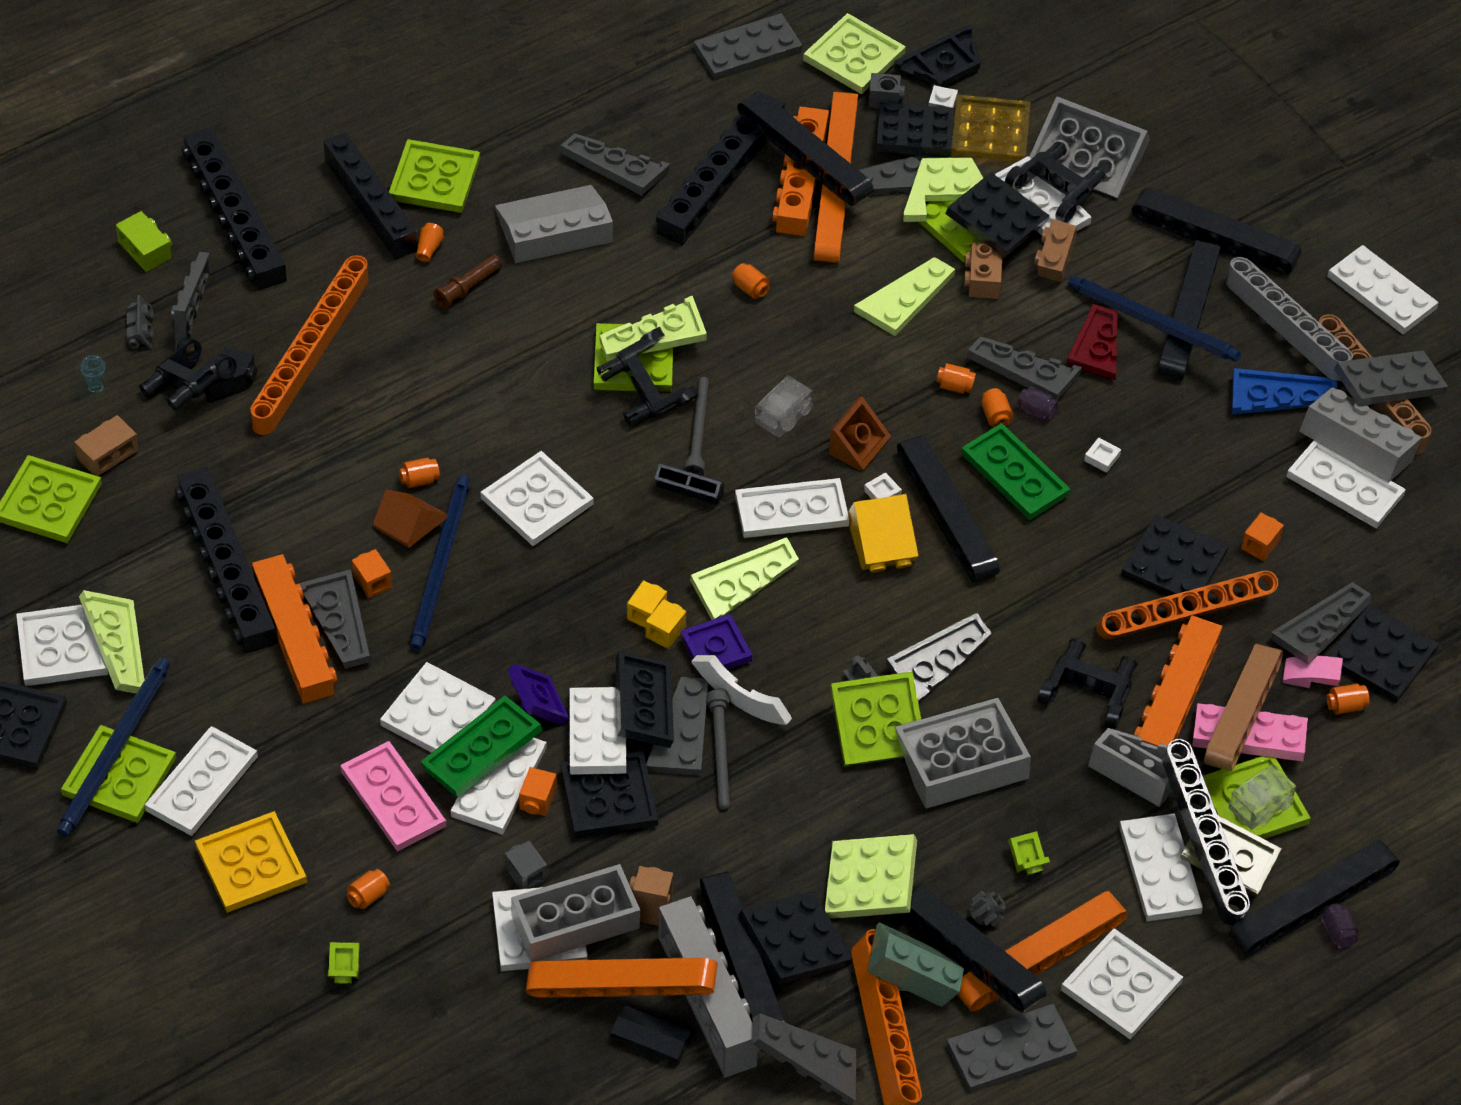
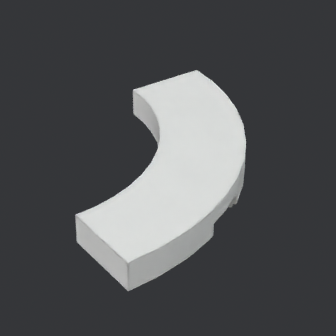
M696 655L691 661L698 672L715 690L720 689L728 692L729 701L743 711L762 720L787 725L792 719L778 697L767 696L755 690L748 692L736 684L738 679L721 664L715 655Z

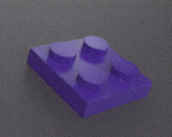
M731 614L680 631V638L692 660L696 655H715L727 670L752 661V653Z
M514 664L508 669L512 679L511 684L518 692L522 700L521 706L526 713L563 725L570 719L550 676L518 664Z

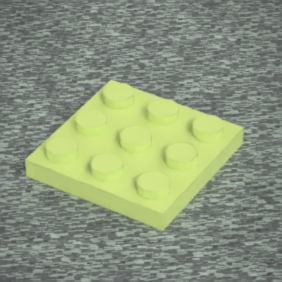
M847 13L804 53L803 61L858 93L863 94L870 87L871 73L884 74L894 64V61L900 59L905 54L906 46Z
M915 835L833 841L825 911L828 917L834 919L909 913L917 848Z

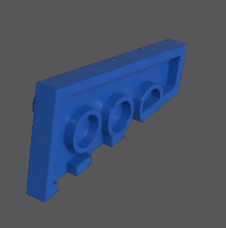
M1234 368L1231 415L1307 408L1332 387L1337 389L1338 381L1331 380L1328 377Z

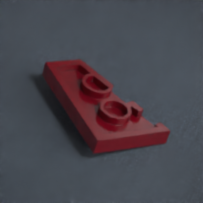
M1095 304L1092 305L1068 356L1067 365L1073 366L1074 364L1082 367V370L1116 380L1117 311Z

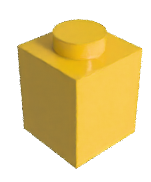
M643 580L627 603V619L646 628V620L663 599L667 601V591L656 584H650Z
M663 599L646 620L645 637L669 649L680 635V631L686 628V610L678 604L670 603Z

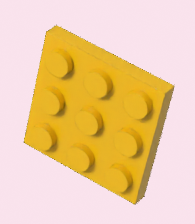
M275 811L195 840L196 849L227 913L307 883L304 870Z

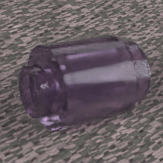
M1033 386L1023 389L1018 398V403L1021 404L1020 410L1042 420L1045 418L1051 420L1059 404V401L1055 400L1053 395Z
M1340 904L1328 906L1321 919L1331 941L1338 948H1346L1355 944L1358 941V928L1348 907Z

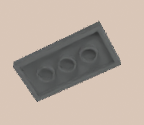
M782 13L694 41L695 51L714 80L800 53L803 46Z
M1424 350L1337 362L1334 368L1358 406L1445 394L1448 385Z
M1054 1004L949 1038L946 1042V1046L969 1093L1077 1057V1049Z

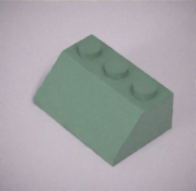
M880 922L877 924L868 966L869 973L941 1007L960 992L964 968L955 959Z

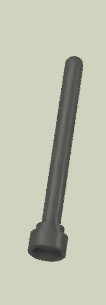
M701 377L698 382L699 395L696 400L691 454L685 460L683 469L703 476L705 472V462L701 457L709 386L707 377Z
M717 689L707 693V707L713 713L718 804L720 809L726 810L730 806L724 712L729 706V694L724 690Z

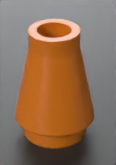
M426 223L420 229L418 248L415 255L418 260L423 262L430 261L431 256L444 239L442 227L434 223Z

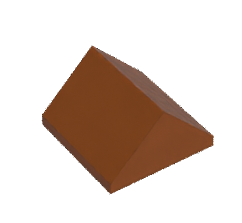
M862 396L858 397L832 428L829 445L830 455L860 471L866 468L891 437Z
M386 489L375 516L373 527L410 548L448 517L445 512L412 494Z

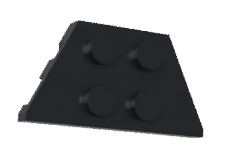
M968 24L894 61V69L933 86L945 87L979 70L981 62L979 54L976 52L977 46L975 40H973L972 26Z

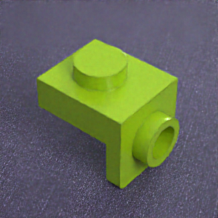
M1037 831L1008 840L1017 873L1026 870L1027 875L1044 871L1043 865L1049 863L1050 860L1049 857H1044Z
M330 942L328 977L334 978V983L351 984L352 979H359V943Z

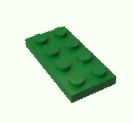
M1002 423L966 444L961 449V455L1029 521L1070 495V488Z
M504 695L420 762L422 768L458 798L542 732V727L539 722Z

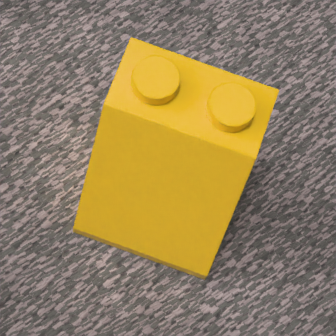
M903 494L853 503L848 511L849 527L862 570L870 569L871 573L886 570V566L896 565L898 569L912 566V562H915L918 558V551L907 495Z

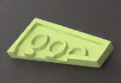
M934 257L855 304L854 312L896 336L954 277L955 269Z
M693 296L685 298L684 303L677 306L671 304L664 307V311L652 316L651 313L645 315L637 323H627L601 334L600 344L606 361L616 358L618 351L639 341L643 335L658 327L662 329L665 337L644 353L706 341L707 333Z
M786 537L691 574L690 581L711 620L727 615L796 566L799 558Z
M83 590L79 598L115 689L137 693L144 682V673L134 601Z

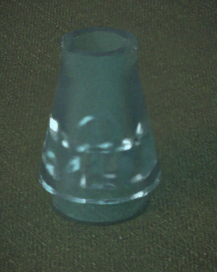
M97 355L86 356L80 364V371L91 392H99L104 387L106 363Z

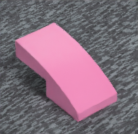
M1317 656L1309 665L1297 657L1286 658L1282 683L1310 688L1311 682L1338 686L1343 658Z

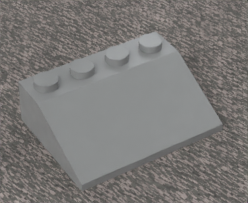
M1056 96L1029 157L1032 159L1037 153L1045 152L1056 141H1059L1060 145L1062 143L1065 145L1067 153L1058 162L1081 177L1086 176L1096 166L1099 167L1098 171L1103 169L1106 178L1093 190L1118 199L1139 165L1150 138L1147 130Z
M592 185L495 205L497 216L515 263L613 242L612 218L606 203Z
M999 698L895 727V732L914 787L925 808L1029 779L1031 756Z

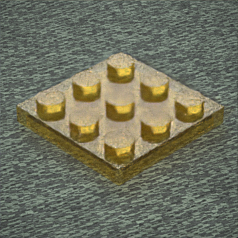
M957 94L951 155L1015 162L1026 157L1031 102Z

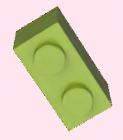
M142 211L116 224L118 242L145 272L172 258L170 248L172 247V242L166 233L162 234L152 218L148 219Z

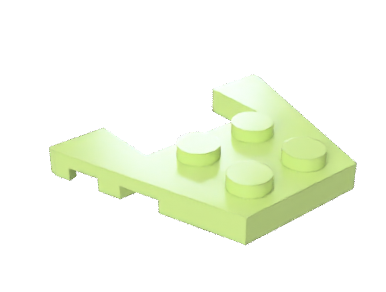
M922 158L904 210L903 222L926 221L925 202L956 201L982 180L983 177L973 159Z

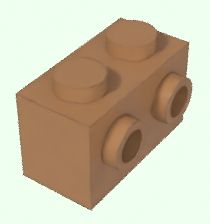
M1052 219L1050 227L1044 228L1041 241L1045 243L1043 249L1037 251L1034 264L1038 267V276L1063 282L1077 237L1075 225Z
M972 242L971 252H966L965 267H970V271H965L964 286L969 287V297L999 299L1002 256L985 243Z
M118 415L104 421L99 427L88 434L82 435L74 442L77 459L95 476L101 475L139 451L137 434Z
M639 866L637 877H631L630 888L640 908V922L658 926L659 907L672 903L673 873L662 871L656 867L647 868Z

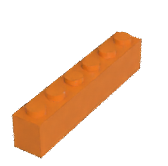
M283 554L253 562L254 579L274 624L277 640L302 703L305 704L335 695L334 683L338 682L334 668H329L327 662H329L328 653L325 646L320 647L318 641L321 639L317 626L311 625L312 615L308 604L303 605L302 599H304L302 588L300 584L294 583L293 579L296 577L292 564L286 563Z
M1193 615L1188 625H1182L1178 635V639L1181 641L1179 645L1174 644L1170 652L1169 660H1172L1170 666L1165 664L1160 676V680L1163 682L1161 686H1155L1151 696V700L1154 702L1152 706L1147 705L1142 716L1144 725L1143 727L1138 726L1134 733V736L1142 738L1141 742L1159 746V743L1168 745L1171 741L1178 738L1219 644L1223 626Z

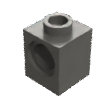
M871 73L868 108L880 109V102L899 103V100H904L905 86L900 85L901 75Z
M530 841L522 845H515L505 853V869L520 889L534 888L547 881V864Z

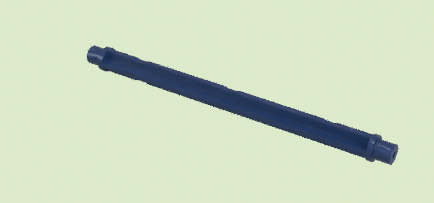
M1071 276L1068 281V286L1074 288L1076 292L1096 301L1098 300L1146 324H1151L1159 330L1194 346L1201 347L1218 357L1237 362L1241 356V352L1234 349L1232 345L1118 293L1104 289L1102 286L1085 278Z
M466 475L458 476V480L453 487L446 513L448 518L444 520L413 632L410 636V648L414 651H420L427 639L438 594L469 491L468 484L470 478Z
M160 658L156 665L152 666L63 817L60 819L61 824L57 829V833L60 836L68 837L71 830L76 828L79 820L166 677L170 662L167 659Z

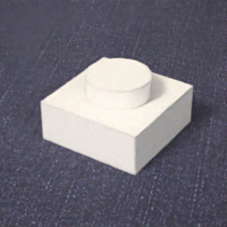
M934 85L928 106L954 108L958 90Z
M1098 438L1085 454L1084 461L1107 473L1120 457L1121 449Z
M887 473L864 485V492L871 499L901 495L902 489Z

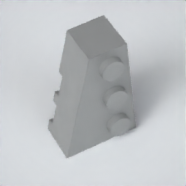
M1108 728L1094 743L1088 766L1160 807L1173 792L1162 762L1168 745L1159 743V746H1154L1141 742V737ZM1172 753L1173 757L1183 759L1179 754Z

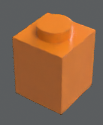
M1260 513L1244 533L1241 549L1265 561L1280 542L1284 525L1275 518Z
M376 549L360 554L357 558L352 559L353 577L368 599L392 588L391 571Z
M529 767L519 792V809L532 815L546 816L557 790L556 774Z

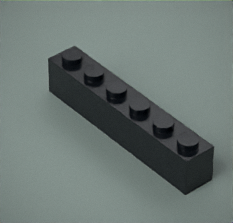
M345 132L323 141L326 164L393 258L397 260L416 252L418 248L417 230Z

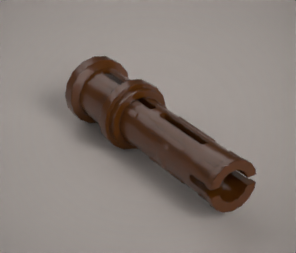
M492 254L461 277H453L449 280V284L443 288L435 289L433 296L437 304L443 309H448L456 299L467 296L470 288L502 268V262L495 263L500 258Z

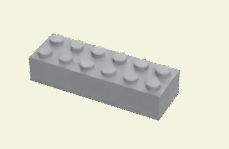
M690 896L659 907L658 939L667 958H708L718 963L715 992L710 995L685 996L724 1078L757 1067L758 1054L761 1053V1050L752 1044L753 1023L749 1017L750 1009L745 998H740L737 980L734 975H729L726 969L727 961L722 951L718 952L716 949L715 935L712 929H707L704 924L705 916L701 906H696Z

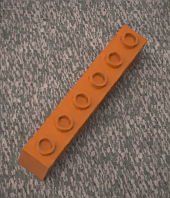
M800 106L798 116L793 117L825 142L829 110ZM785 154L784 167H787V170H782L780 185H783V189L778 188L776 203L780 204L779 207L774 206L772 221L777 222V233L806 236L817 179Z

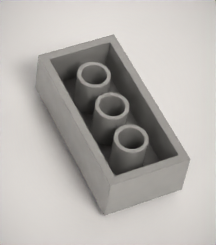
M1333 387L1309 406L1299 431L1387 482H1390L1412 463L1422 439L1411 429L1397 424L1386 415L1379 414L1369 408L1368 405L1358 406L1355 400L1347 396L1344 391Z
M620 864L511 897V916L530 962L640 929V908Z

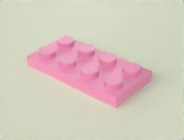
M1197 704L1192 747H1208L1225 707L1213 704ZM1259 712L1241 753L1303 761L1308 718Z
M390 741L340 765L342 774L397 852L446 827L445 818Z

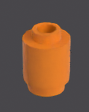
M741 263L733 271L732 280H734L735 285L753 299L763 297L769 291V278L752 265Z
M946 363L945 368H939L936 382L941 383V389L964 394V392L971 393L976 373L970 372L968 368Z
M997 388L987 390L982 395L981 405L989 425L996 427L1002 423L1006 427L1013 419V412L1006 395Z
M427 457L402 463V468L399 469L401 484H406L409 489L434 483V480L440 478L437 461Z
M1357 683L1333 687L1330 689V694L1326 696L1329 710H1333L1336 715L1362 711L1364 707L1369 706L1370 702L1366 686H1359Z
M369 870L347 886L348 893L346 896L352 906L365 909L386 894L390 883L381 870Z

